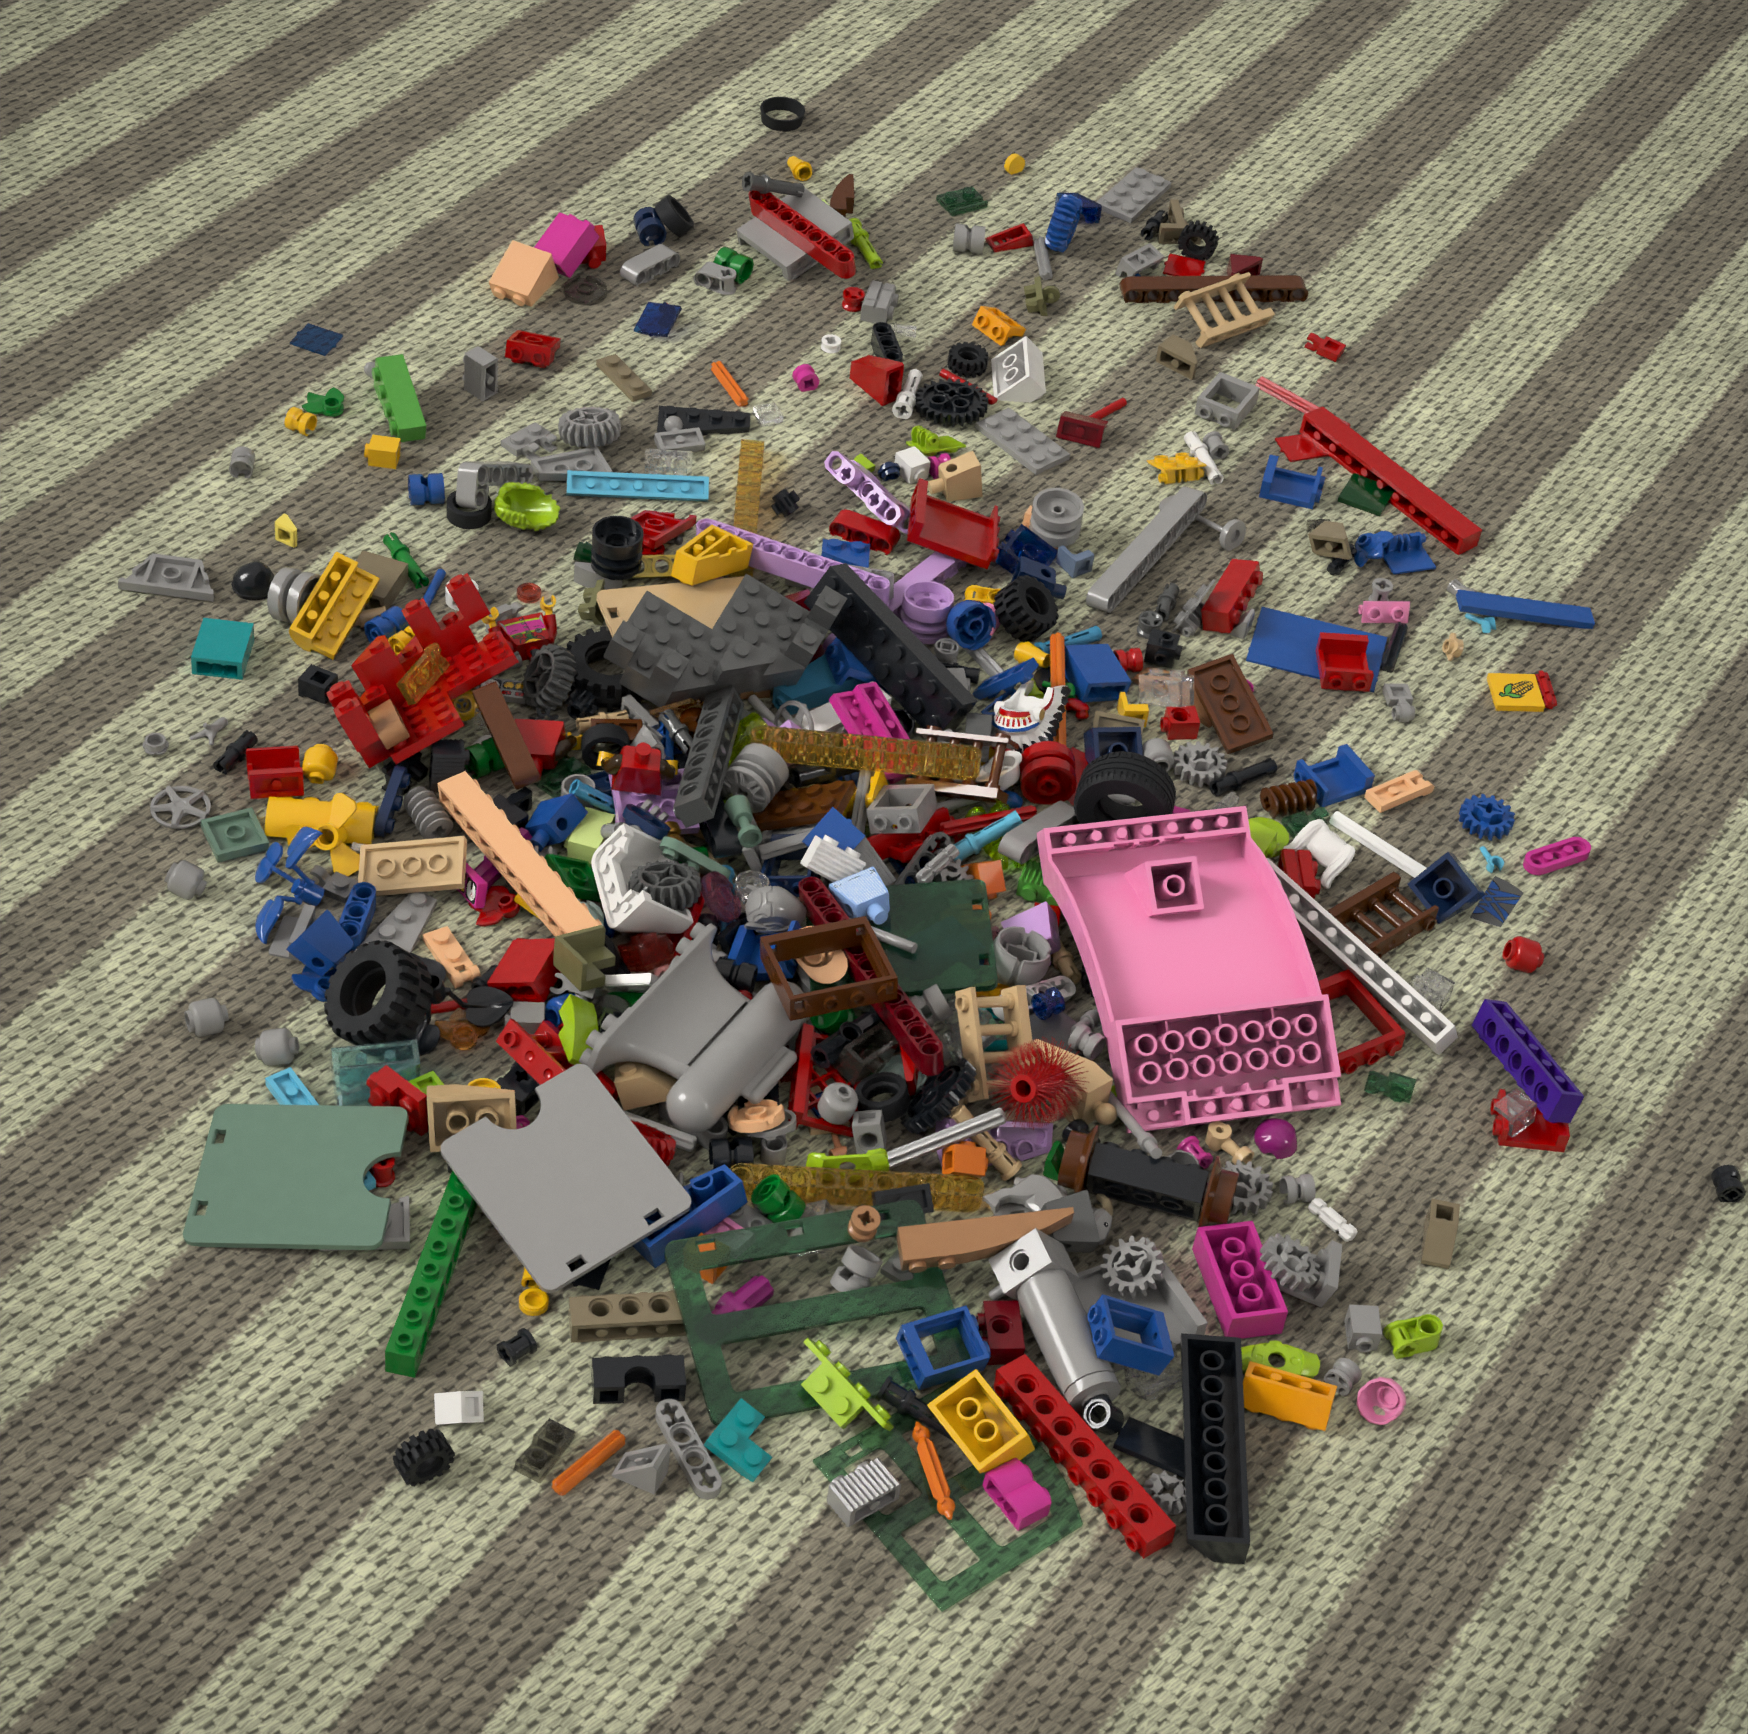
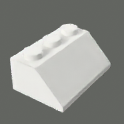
M1027 336L991 359L994 397L999 401L1031 403L1035 399H1040L1046 393L1043 353Z

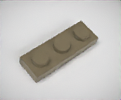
M616 354L596 360V366L632 402L652 396V390Z

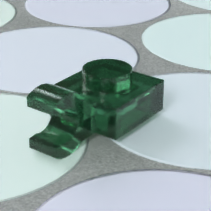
M1319 807L1309 816L1302 811L1284 817L1281 824L1294 839L1311 821L1322 819L1327 824L1323 817L1329 816V813L1324 807Z
M1369 1071L1364 1091L1370 1094L1382 1091L1384 1092L1383 1096L1390 1097L1393 1101L1410 1103L1417 1079L1394 1072H1389L1387 1077L1376 1071Z

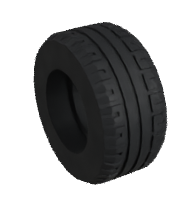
M1111 752L1097 757L1083 770L1074 798V812L1080 824L1172 814L1176 800L1175 786L1165 769L1154 760L1133 752ZM1107 795H1127L1138 800L1142 805L1125 806L1113 801Z

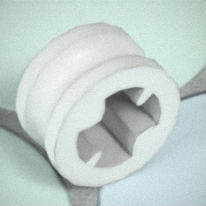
M828 334L822 337L821 349L824 352L837 353L840 351L841 339L838 336Z

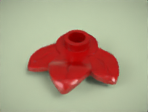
M491 886L486 894L484 908H474L468 903L470 908L481 912L476 925L482 927L499 923L503 918L516 916L520 911V905L514 901L516 895L509 893L506 887Z

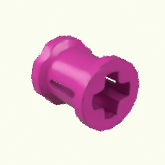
M1196 1136L1185 1138L1176 1149L1191 1153L1204 1169L1208 1168L1213 1161V1156L1202 1149Z

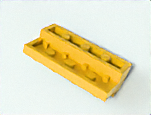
M335 552L289 628V635L292 640L303 650L308 652L314 650L334 660L377 588L380 578L358 568L357 561Z
M292 796L269 797L265 818V835L286 838L285 828L290 824L315 829L320 824L329 823L332 800L328 802L319 801V799L314 797L294 799ZM369 802L357 803L356 812L343 825L347 832L345 843L372 844L379 806H373ZM331 830L326 832L328 842H333L334 834Z

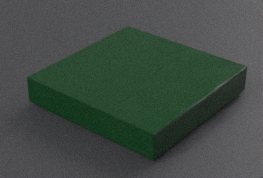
M1353 473L1337 501L1380 517L1395 490L1391 486L1379 489L1376 484L1377 481Z

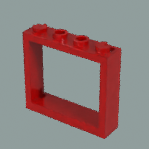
M1349 969L1318 981L1322 995L1328 994L1329 1001L1346 994L1382 1034L1380 1037L1338 1053L1341 1074H1351L1364 1064L1373 1065L1380 1058L1387 1055L1394 1056L1395 1052L1402 1049L1406 1035L1405 1031Z

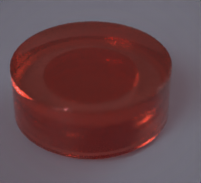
M523 583L517 588V598L524 603H535L541 598V588L534 583Z

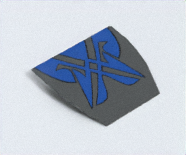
M1495 876L1485 891L1486 895L1481 898L1470 918L1501 927L1523 895V892L1509 882Z

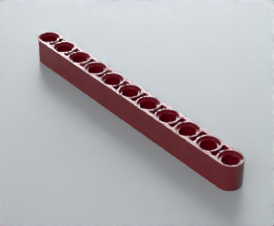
M806 877L799 882V899L806 907V916L813 926L850 919L819 878ZM861 945L841 949L847 958V972L854 982L878 978ZM899 984L897 999L871 1004L922 1074L935 1076L943 1071L944 1055L942 1042Z

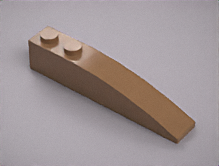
M1069 1207L898 1227L896 1238L901 1271L909 1270L911 1273H919L930 1267L951 1269L956 1264L993 1257L1035 1228L1050 1235L1069 1225L1073 1219L1074 1208Z

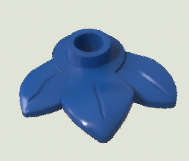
M1389 531L1360 535L1355 543L1357 554L1354 556V561L1356 565L1361 568L1368 559H1382L1384 556L1383 545L1395 539L1394 535Z
M305 965L302 974H292L291 977L297 987L310 992L317 1000L327 1002L325 992L330 986L328 981L331 975L334 976L336 970H329L323 976H319Z

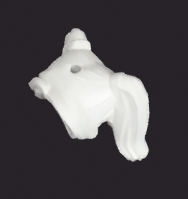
M1322 819L1309 822L1289 845L1283 847V849H1295V851L1310 850L1312 857L1326 868L1320 878L1324 889L1331 887L1332 881L1350 864L1355 854V848L1347 844L1336 833L1329 830L1328 825Z

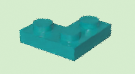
M742 1398L703 1445L740 1475L752 1482L755 1481L772 1459L771 1455L749 1439L762 1423L765 1416Z

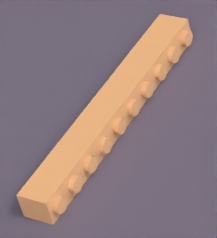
M464 771L438 783L441 805L554 936L602 925L598 919L592 917L588 907L578 901L573 890L565 886L560 875L556 871L553 872L546 859L542 855L539 856L532 843L523 838L518 827L509 822L505 812L495 806L491 796L481 790L476 779H472Z

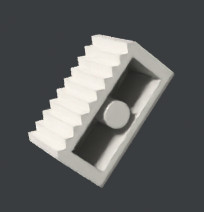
M815 835L800 862L806 868L832 882L863 871V868L866 866V863L859 859L861 856L859 852L848 846L844 851L837 847L838 841L827 835L823 839Z

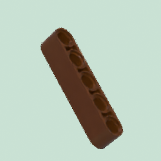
M495 681L473 690L474 700L515 789L518 790L540 781L541 778L497 682Z

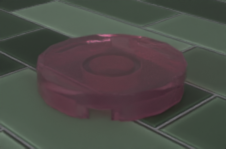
M717 871L704 875L701 878V893L711 912L718 919L727 923L738 918L741 914V903L739 896H734L731 891L734 889L732 883Z

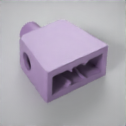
M1043 902L1001 922L1004 929L1013 926L1024 927L1026 933H1030L1033 930L1042 935L1050 944V955L1058 952L1061 948L1057 916L1047 902Z

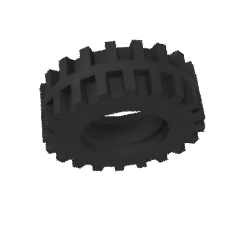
M606 626L600 627L598 632H594L592 628L588 629L585 636L577 634L575 635V642L569 641L567 643V650L571 651V654L575 656L574 661L577 662L575 667L577 673L574 676L575 682L572 683L570 695L575 689L579 692L587 690L595 696L596 703L594 705L598 707L597 711L600 707H605L607 712H613V708H621L622 697L629 694L639 704H641V699L648 700L619 683L623 674L605 675L594 671L588 666L591 662L606 659L603 656L612 639L611 633L606 629Z

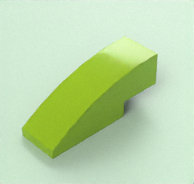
M569 994L559 1010L564 1026L558 1035L569 1063L576 1065L581 1064L579 1062L580 1057L587 1048L593 1050V1048L586 1044V1040L594 1029L598 1031V1021L593 1003Z

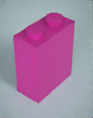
M559 212L534 248L551 253L557 273L570 278L596 243L599 235L595 232V226L587 220L581 221L572 214L565 215Z

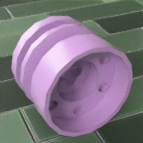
M934 581L911 583L904 589L900 620L923 644H934L939 639L947 638L946 620L948 613L953 608L954 594L945 585Z

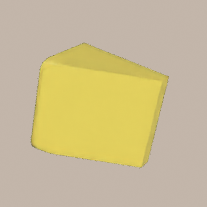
M284 513L275 521V539L294 548L297 546V528L288 515Z

